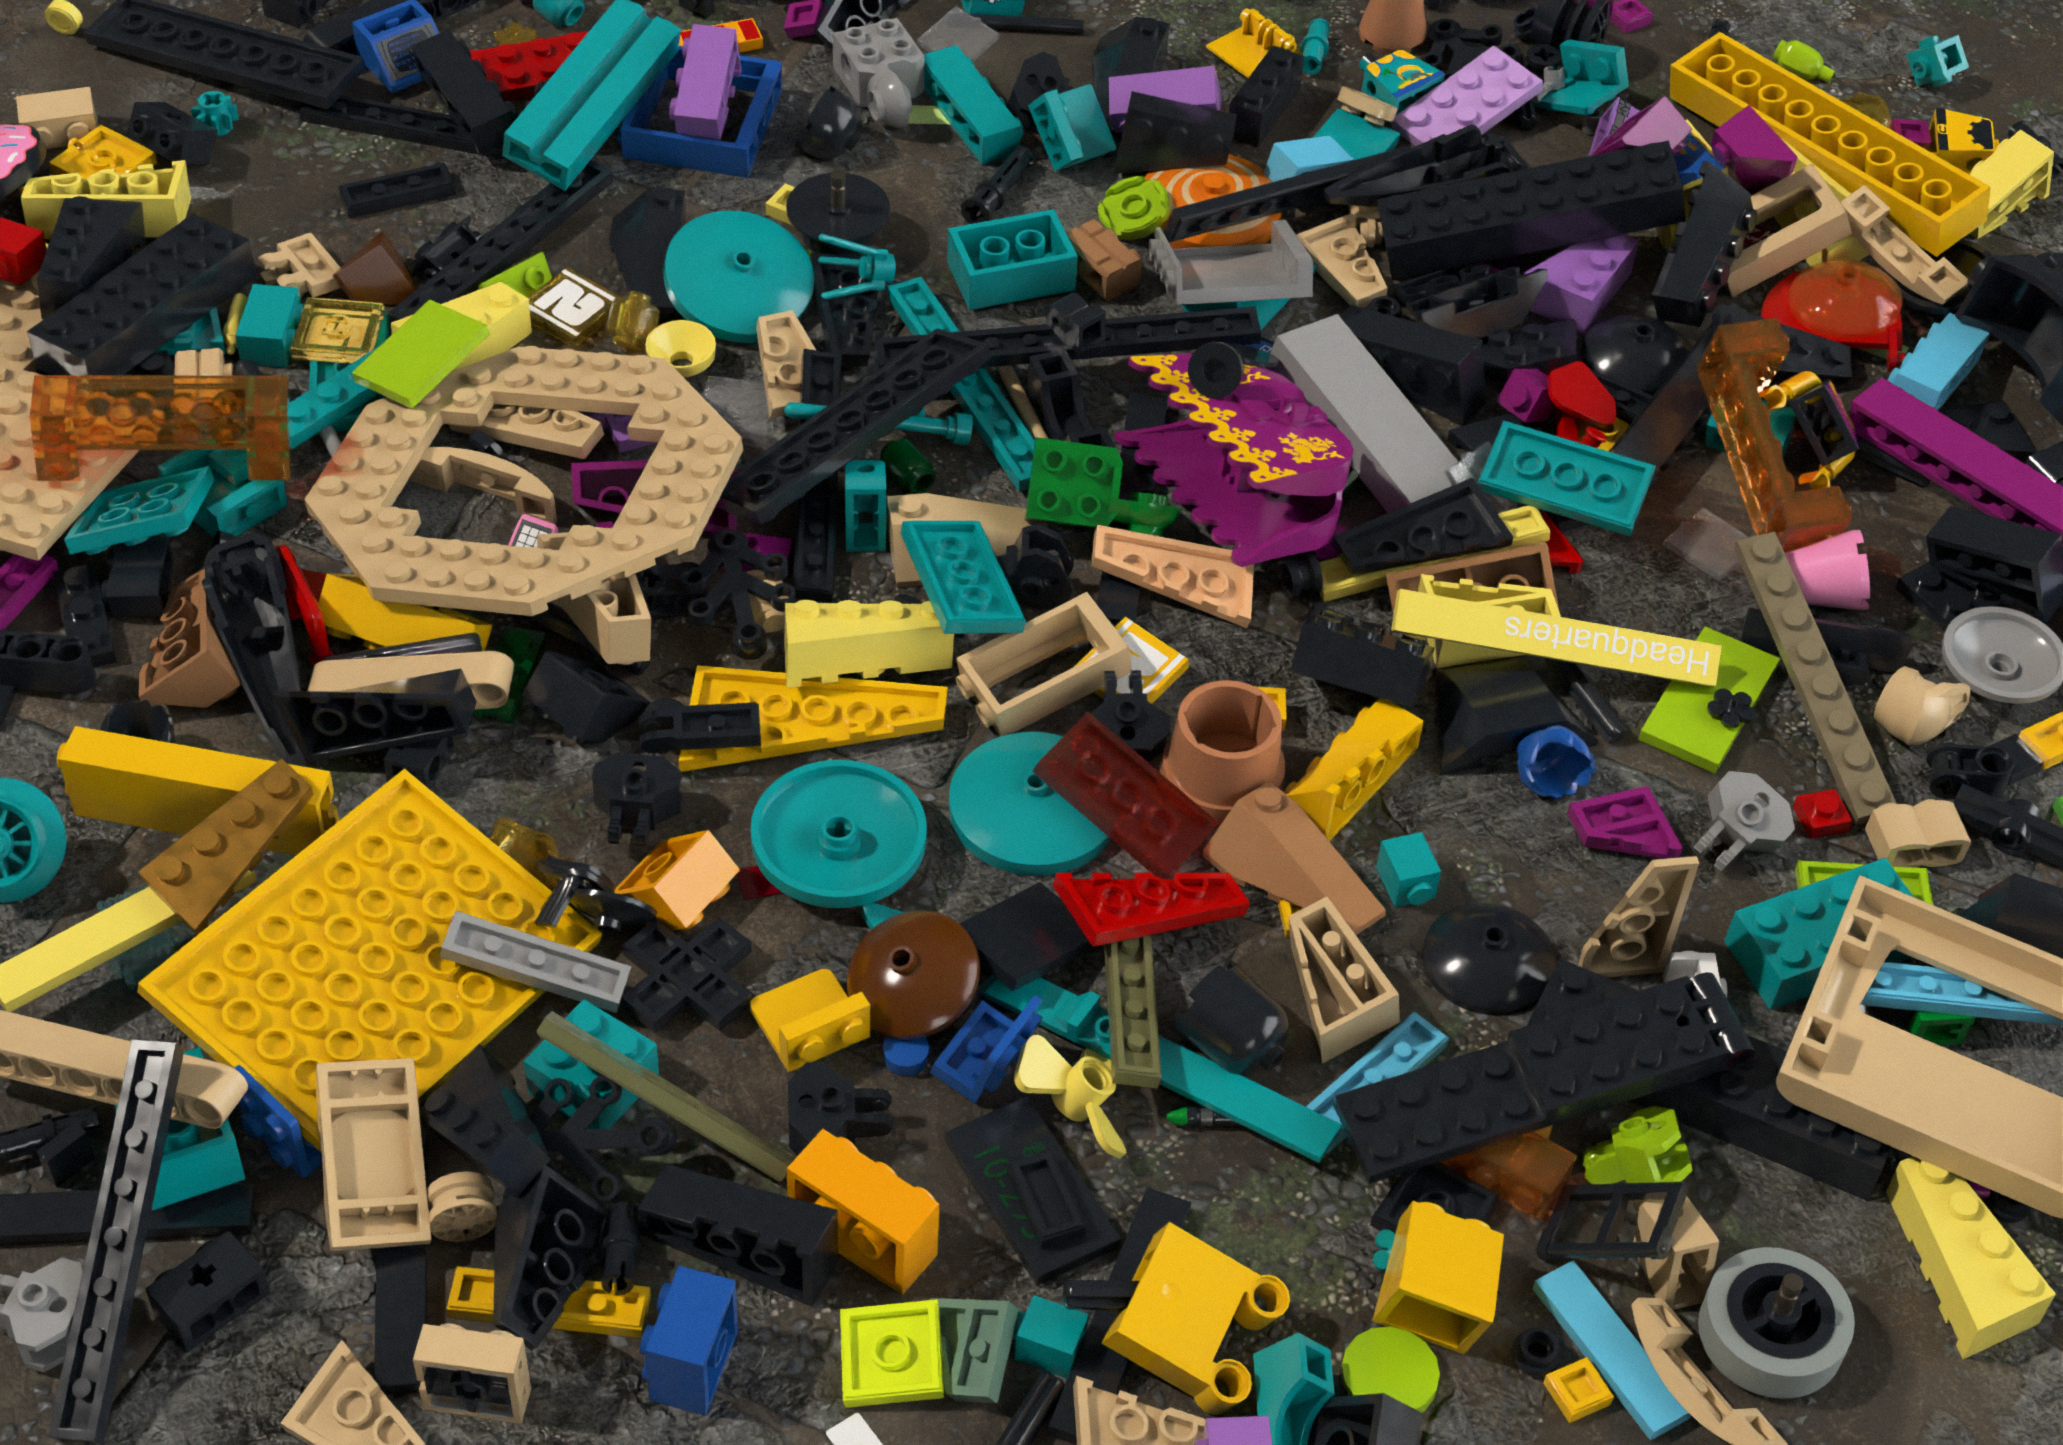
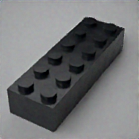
M193 213L29 329L27 334L36 368L61 381L71 382L91 391L97 390L101 392L257 276L250 239Z

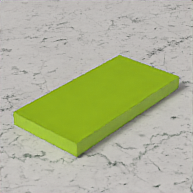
M1704 626L1696 641L1722 645L1716 686L1708 687L1671 680L1642 727L1638 740L1716 774L1745 723L1739 722L1736 728L1724 726L1721 723L1722 717L1715 718L1708 713V703L1714 700L1715 691L1725 688L1732 695L1738 692L1747 693L1752 698L1749 707L1754 709L1777 670L1781 658Z

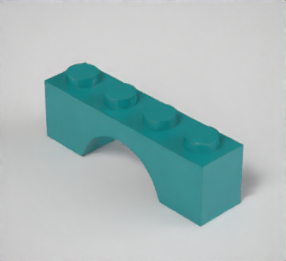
M1298 1332L1253 1354L1257 1415L1269 1416L1272 1445H1308L1309 1433L1317 1414L1334 1395L1331 1350Z

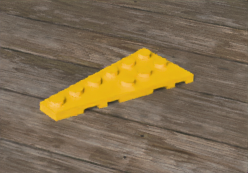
M697 665L689 706L757 702L759 704L761 746L680 750L679 770L684 772L944 730L948 687L839 677L838 682L821 684L819 677L802 679L800 687L787 688L786 673Z

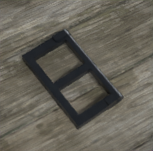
M1684 1182L1563 1185L1547 1228L1543 1229L1537 1244V1256L1540 1260H1554L1555 1258L1665 1259L1674 1239L1672 1234L1689 1188ZM1665 1199L1649 1242L1614 1243L1629 1200ZM1577 1201H1611L1595 1243H1561Z

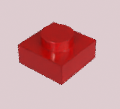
M1836 789L1799 795L1795 798L1793 809L1809 839L1849 832L1853 821Z

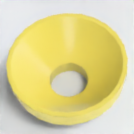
M677 320L663 323L653 329L646 339L645 347L648 357L665 358L670 364L678 359L691 361V365L673 366L684 378H689L703 372L712 364L715 357L716 342L712 332L705 326L693 321Z

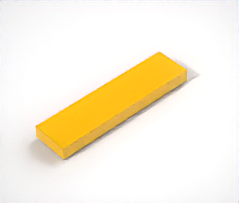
M456 1267L446 1308L448 1318L493 1322L494 1270ZM585 1280L580 1289L572 1293L563 1305L564 1311L551 1328L642 1338L651 1298L650 1287L633 1285V1289L629 1293L617 1296L614 1295L616 1283H613L612 1291L609 1294L602 1288V1282Z

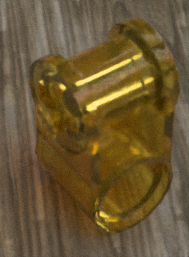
M499 818L493 825V834L489 839L548 889L555 887L558 881L545 878L536 869L538 861L546 859L550 854L559 859L557 842L554 837L548 833L522 826L511 819Z

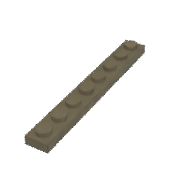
M1775 532L1737 540L1734 551L1855 826L1868 822L1874 809L1886 803H1897Z

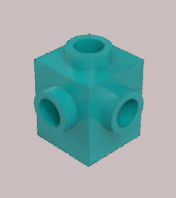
M1938 35L1925 38L1917 42L1919 48L1906 53L1917 86L1930 82L1933 88L1953 81L1951 75L1969 68L1959 35L1939 40Z

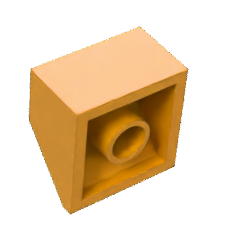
M709 830L661 840L616 887L615 893L640 900L652 906L657 911L656 919L671 931L680 929L688 931L703 919L704 914L702 911L710 902L720 899L729 891L731 887L729 882L740 869Z

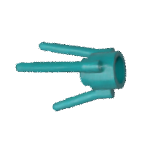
M819 235L820 241L867 255L862 256L860 260L819 257L818 261L821 264L859 268L860 278L867 280V283L824 292L821 295L823 300L870 290L884 291L885 284L893 282L896 262L893 254H888L887 249H874L834 236Z

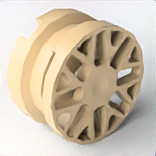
M467 1171L451 1173L438 1178L427 1188L430 1231L436 1238L451 1242L470 1241L484 1236L494 1228L497 1219L496 1205L492 1204L494 1201L493 1183L487 1176Z

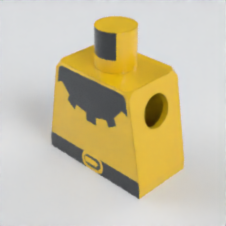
M1935 108L1929 127L1932 142L1929 152L1970 174L1973 167L1979 161H1985L1995 152L1997 146L2003 141L1994 139L1993 122L1990 119Z

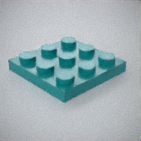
M210 466L103 490L78 517L65 537L64 541L69 553L74 554L85 551L87 555H92L108 549L113 544L124 542L125 545L132 546L146 541L149 536L164 533V536L171 537L188 530L215 481Z

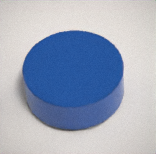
M890 1037L885 1039L883 1044V1061L890 1071L898 1075L910 1076L919 1073L926 1067L929 1060V1043L926 1037L912 1040H900Z

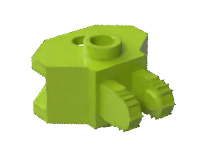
M1657 1106L1634 1112L1628 1119L1621 1122L1618 1127L1611 1129L1612 1139L1597 1143L1596 1146L1591 1145L1590 1148H1586L1585 1152L1583 1151L1584 1177L1591 1184H1613L1626 1180V1183L1682 1182L1693 1171L1686 1143L1678 1141L1681 1138L1675 1111Z

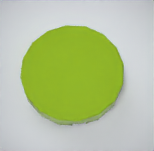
M1134 176L1112 185L1105 192L1106 197L1101 203L1100 201L1098 205L1101 225L1106 230L1112 229L1119 240H1136L1154 233L1155 227H1161L1166 222L1171 210L1167 190L1159 181L1153 179V182L1146 180L1143 176Z
M1392 1326L1371 1328L1357 1335L1345 1349L1340 1370L1341 1383H1343L1344 1388L1348 1392L1347 1396L1385 1393L1421 1413L1434 1400L1440 1377L1437 1358L1427 1343L1410 1331Z

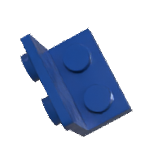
M237 1065L234 1069L239 1071L248 1083V1090L238 1102L242 1115L239 1117L241 1126L252 1139L257 1140L260 1137L269 1145L270 1154L282 1168L286 1169L290 1166L299 1176L305 1178L323 1164L322 1153L301 1135L297 1119L241 1065Z

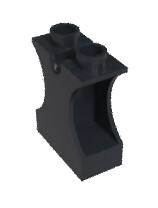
M2045 252L2036 257L2032 254L1990 255L1979 262L1971 271L1967 280V285L1971 290L1956 312L1955 317L1960 321L1989 332L2009 345L2027 361L2035 371L2041 384L2042 394L2039 402L2063 426V253L2053 254Z

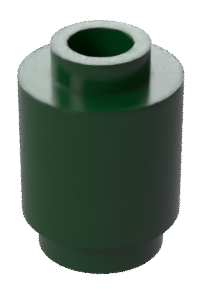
M907 439L893 440L883 447L880 453V460L885 462L886 474L903 492L922 494L930 489L936 479L933 465Z

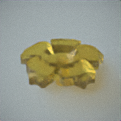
M512 22L510 25L505 26V30L496 29V32L493 33L499 46L533 41L537 38L535 28L525 27L522 29L520 22Z

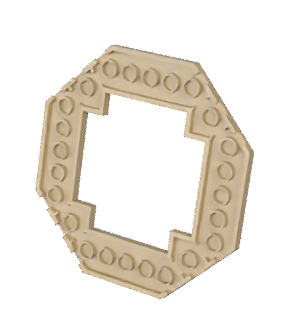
M518 346L450 372L413 409L388 397L367 404L304 500L309 515L313 520L319 522L325 536L335 549L341 551L347 565L358 579L361 578L374 600L535 616L548 610V602L568 595L571 600L602 588L601 580L621 572L625 578L655 566V558L673 550L678 555L693 550L743 452L742 437L665 358ZM494 404L633 416L627 426L629 440L658 443L613 528L573 525L559 550L414 536L421 525L418 510L401 509L391 506L420 462L425 448L430 446L443 424L480 427Z

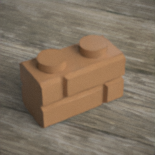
M1092 219L1082 224L1080 228L1075 227L1066 232L1078 256L1076 275L1105 301L1108 302L1120 296L1122 292L1126 293L1138 287L1142 268L1141 257L1136 250L1128 249L1122 244L1112 229L1106 230L1099 222Z

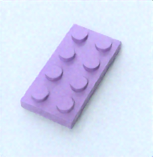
M1492 46L1396 115L1392 122V129L1399 132L1403 138L1414 146L1442 134L1448 135L1473 124L1479 128L1482 135L1543 91V80L1500 49Z

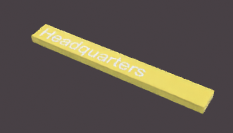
M1404 589L1397 590L1391 627L1393 632L1708 687L1716 686L1722 645Z

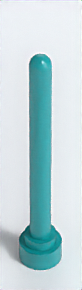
M790 402L785 406L784 412L790 418L809 420L827 406ZM954 413V416H947L946 419L911 416L894 429L944 435L945 439H951L952 444L969 445L973 421L971 414Z

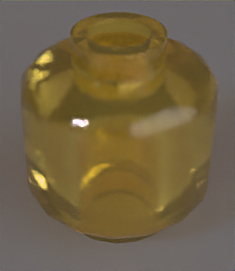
M629 291L628 297L621 296L613 300L606 323V331L612 336V343L632 350H641L642 346H645L648 335L658 326L660 311L656 306L650 304V296L636 291Z

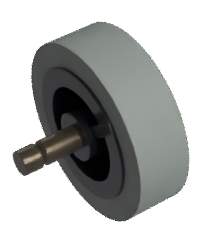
M1761 1247L1738 1253L1718 1268L1702 1302L1698 1326L1700 1339L1708 1357L1729 1380L1752 1393L1762 1396L1796 1398L1819 1390L1834 1377L1851 1344L1855 1320L1852 1304L1846 1291L1825 1267L1813 1259L1791 1250Z

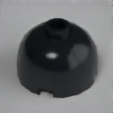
M831 85L830 89L824 92L808 117V124L806 126L808 131L806 133L800 132L795 147L809 156L823 160L836 158L845 149L851 152L862 135L861 132L857 131L860 116L854 101L844 92Z

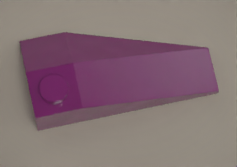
M1750 105L1714 131L1710 146L1718 162L1728 167V175L1747 190L1750 195L1788 177L1793 173L1798 159L1797 155Z

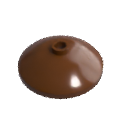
M925 910L909 911L895 915L875 926L857 946L847 973L848 996L850 997L859 992L864 994L870 1003V1028L878 1034L900 1040L920 1039L945 1029L959 1018L973 999L980 977L978 951L967 931L958 922L946 915ZM910 957L906 965L898 966L902 959Z

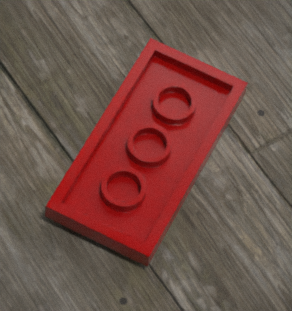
M588 31L572 32L557 37L537 38L528 42L503 44L498 47L469 51L472 60H479L482 64L487 80H494L504 102L535 97V84L550 79L588 34Z

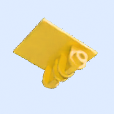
M1248 8L1244 9L1240 14V20L1242 21L1240 28L1206 45L1208 50L1247 78H1249L1272 46L1285 48L1300 55L1303 54L1296 48L1297 43L1294 36L1287 34L1280 29V26L1273 24L1270 19H1264L1265 17L1259 14L1256 9Z

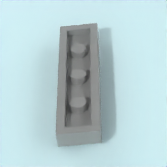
M455 911L440 952V958L580 1002L585 999L596 1007L615 1013L617 1012L632 967Z

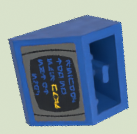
M408 0L352 22L357 56L363 57L365 66L391 93L424 81L418 73L410 46L439 34V31L432 16L416 0Z

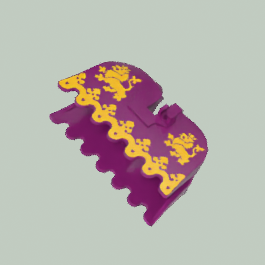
M1193 353L1129 357L1128 365L1133 369L1141 372L1155 373L1149 377L1148 383L1151 387L1158 390L1173 391L1168 396L1167 402L1170 406L1193 411L1189 412L1187 419L1181 422L1138 430L1116 431L1114 439L1121 445L1141 448L1135 452L1134 456L1135 461L1139 464L1160 467L1155 469L1153 479L1163 485L1178 486L1172 492V499L1175 502L1183 505L1198 506L1192 510L1191 518L1196 523L1202 525L1217 526L1211 532L1212 541L1221 545L1238 547L1232 550L1230 557L1235 565L1244 567L1270 559L1318 550L1331 542L1342 505V493L1347 483L1354 449L1350 440L1327 421V415L1318 406L1309 407L1306 403L1304 392L1295 383L1290 382L1285 376L1264 367L1244 364L1243 379L1235 391L1222 398H1208L1198 393L1190 382L1188 363Z

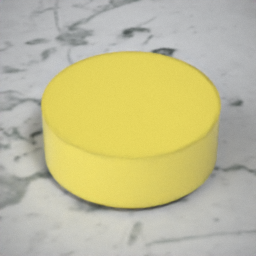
M53 0L44 14L47 23L61 34L72 35L76 33L83 22L80 11L73 4L65 0Z

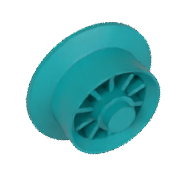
M0 778V903H8L28 898L38 893L52 881L63 863L66 853L67 836L61 813L44 792L25 781L13 778Z

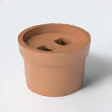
M1213 681L1192 690L1180 705L1173 735L1165 746L1159 766V783L1162 792L1170 804L1192 820L1219 827L1237 800L1266 782L1271 781L1284 792L1285 759L1281 750L1282 718L1276 703L1257 687L1239 681Z

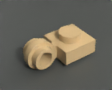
M1348 205V214L1353 213L1356 219L1355 227L1358 229L1359 234H1363L1366 248H1373L1374 244H1381L1382 225L1378 207Z

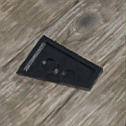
M2005 401L1939 410L1943 415L1963 425L2009 455L2019 457V461L2025 463L2030 456L2037 452Z

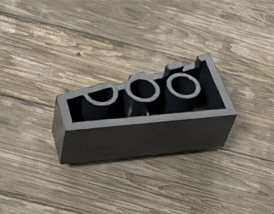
M84 196L64 199L37 277L41 319L51 315L102 277L132 257V250L135 247L140 248L146 239L142 202L96 200Z
M1353 305L1340 316L1403 395L1412 402L1460 426L1466 425L1487 403L1482 340Z
M668 1164L664 1165L638 1207L641 1235L810 1307L815 1303L838 1262V1210Z

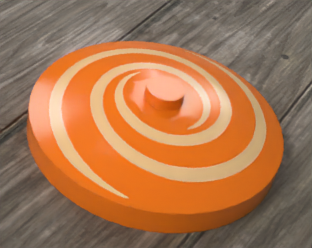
M1230 154L1226 165L1149 171L1145 176L1146 180L1154 182L1153 179L1159 181L1167 190L1170 199L1171 210L1166 222L1161 226L1162 231H1164L1175 208L1272 182L1264 174V169L1246 159ZM1283 212L1169 242L1172 248L1266 243L1271 239V221L1281 220Z

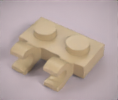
M311 232L278 243V252L265 253L258 257V262L267 270L259 273L265 284L298 287L300 299L307 291L314 298L341 288L332 276L341 267Z

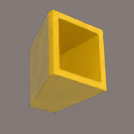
M1412 1201L1399 1219L1372 1321L1387 1327L1392 1326L1410 1331L1422 1340L1464 1355L1494 1320L1504 1234L1491 1230L1490 1226L1483 1221L1477 1219L1464 1220L1445 1213V1210L1437 1204Z

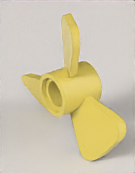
M1040 1035L1031 1036L1022 1045L1014 1072L1016 1087L1024 1093L1051 1094L1057 1109L1073 1121L1081 1122L1089 1117L1094 1135L1103 1150L1121 1159L1126 1154V1148L1100 1107L1116 1089V1084L1112 1083L1111 1060L1086 1048L1081 1053L1080 1060L1072 1067L1045 1038Z

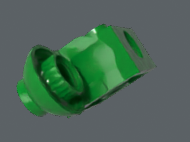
M1039 437L1035 439L1024 520L1096 529L1097 525L1108 527L1111 522L1128 524V531L1163 537V530L1177 519L1182 509L1168 506L1169 497L1157 494L1131 492L1130 501L1119 499L1123 461L1117 448Z

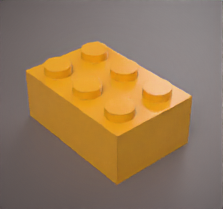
M822 1129L787 1167L788 1197L838 1210V1253L901 1295L909 1289L937 1256L939 1203L924 1188L913 1187L897 1177L893 1169L887 1164L874 1162L860 1153L856 1146L844 1137L837 1138Z

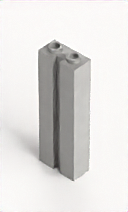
M1338 314L1276 337L1270 354L1278 358L1277 367H1272V369L1276 373L1285 376L1290 382L1295 383L1304 392L1306 403L1309 407L1318 406L1327 415V421L1350 440L1354 449L1350 466L1360 474L1359 478L1387 513L1471 478Z

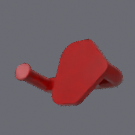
M1576 361L1552 370L1547 376L1548 395L1556 405L1554 408L1555 435L1598 448L1601 443L1606 442L1607 437L1605 434L1594 427H1587L1585 430L1586 435L1579 442L1578 419L1580 418L1602 428L1610 427L1616 421L1615 399L1583 362Z
M278 545L275 549L279 554L287 585L284 591L290 620L302 617L306 625L310 646L308 661L314 666L325 657L333 656L332 651L329 649L324 615L318 604L327 574L300 569L296 565V559L291 549L286 545Z

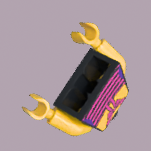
M1804 371L1780 383L1778 386L1774 385L1758 392L1754 398L1755 400L1760 397L1766 399L1768 408L1762 411L1764 415L1784 407L1786 401H1789L1821 462L1818 471L1804 473L1799 477V484L1810 483V490L1806 493V496H1812L1829 491L1830 479H1834L1852 461L1855 451L1859 449L1855 426L1832 381L1827 379L1821 382L1815 373Z

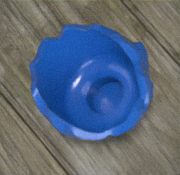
M1560 725L1536 731L1525 737L1516 746L1520 780L1530 790L1542 797L1547 796L1558 800L1563 794L1576 795L1577 786L1589 784L1591 774L1596 770L1594 758L1586 743L1575 732Z

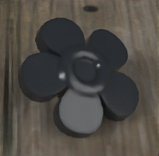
M1718 689L1715 691L1714 700L1710 701L1707 706L1708 713L1715 718L1722 717L1721 723L1729 728L1738 727L1739 722L1751 723L1756 716V711L1749 707L1752 698L1745 692H1738L1732 695L1728 689Z

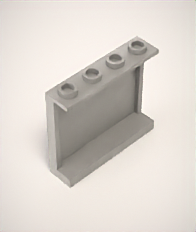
M1286 220L1271 221V243L1172 249L1161 227H1155V239L1149 240L1150 261L1154 262L1155 271L1160 272L1161 282H1165L1166 292L1172 294L1177 305L1313 297V259Z

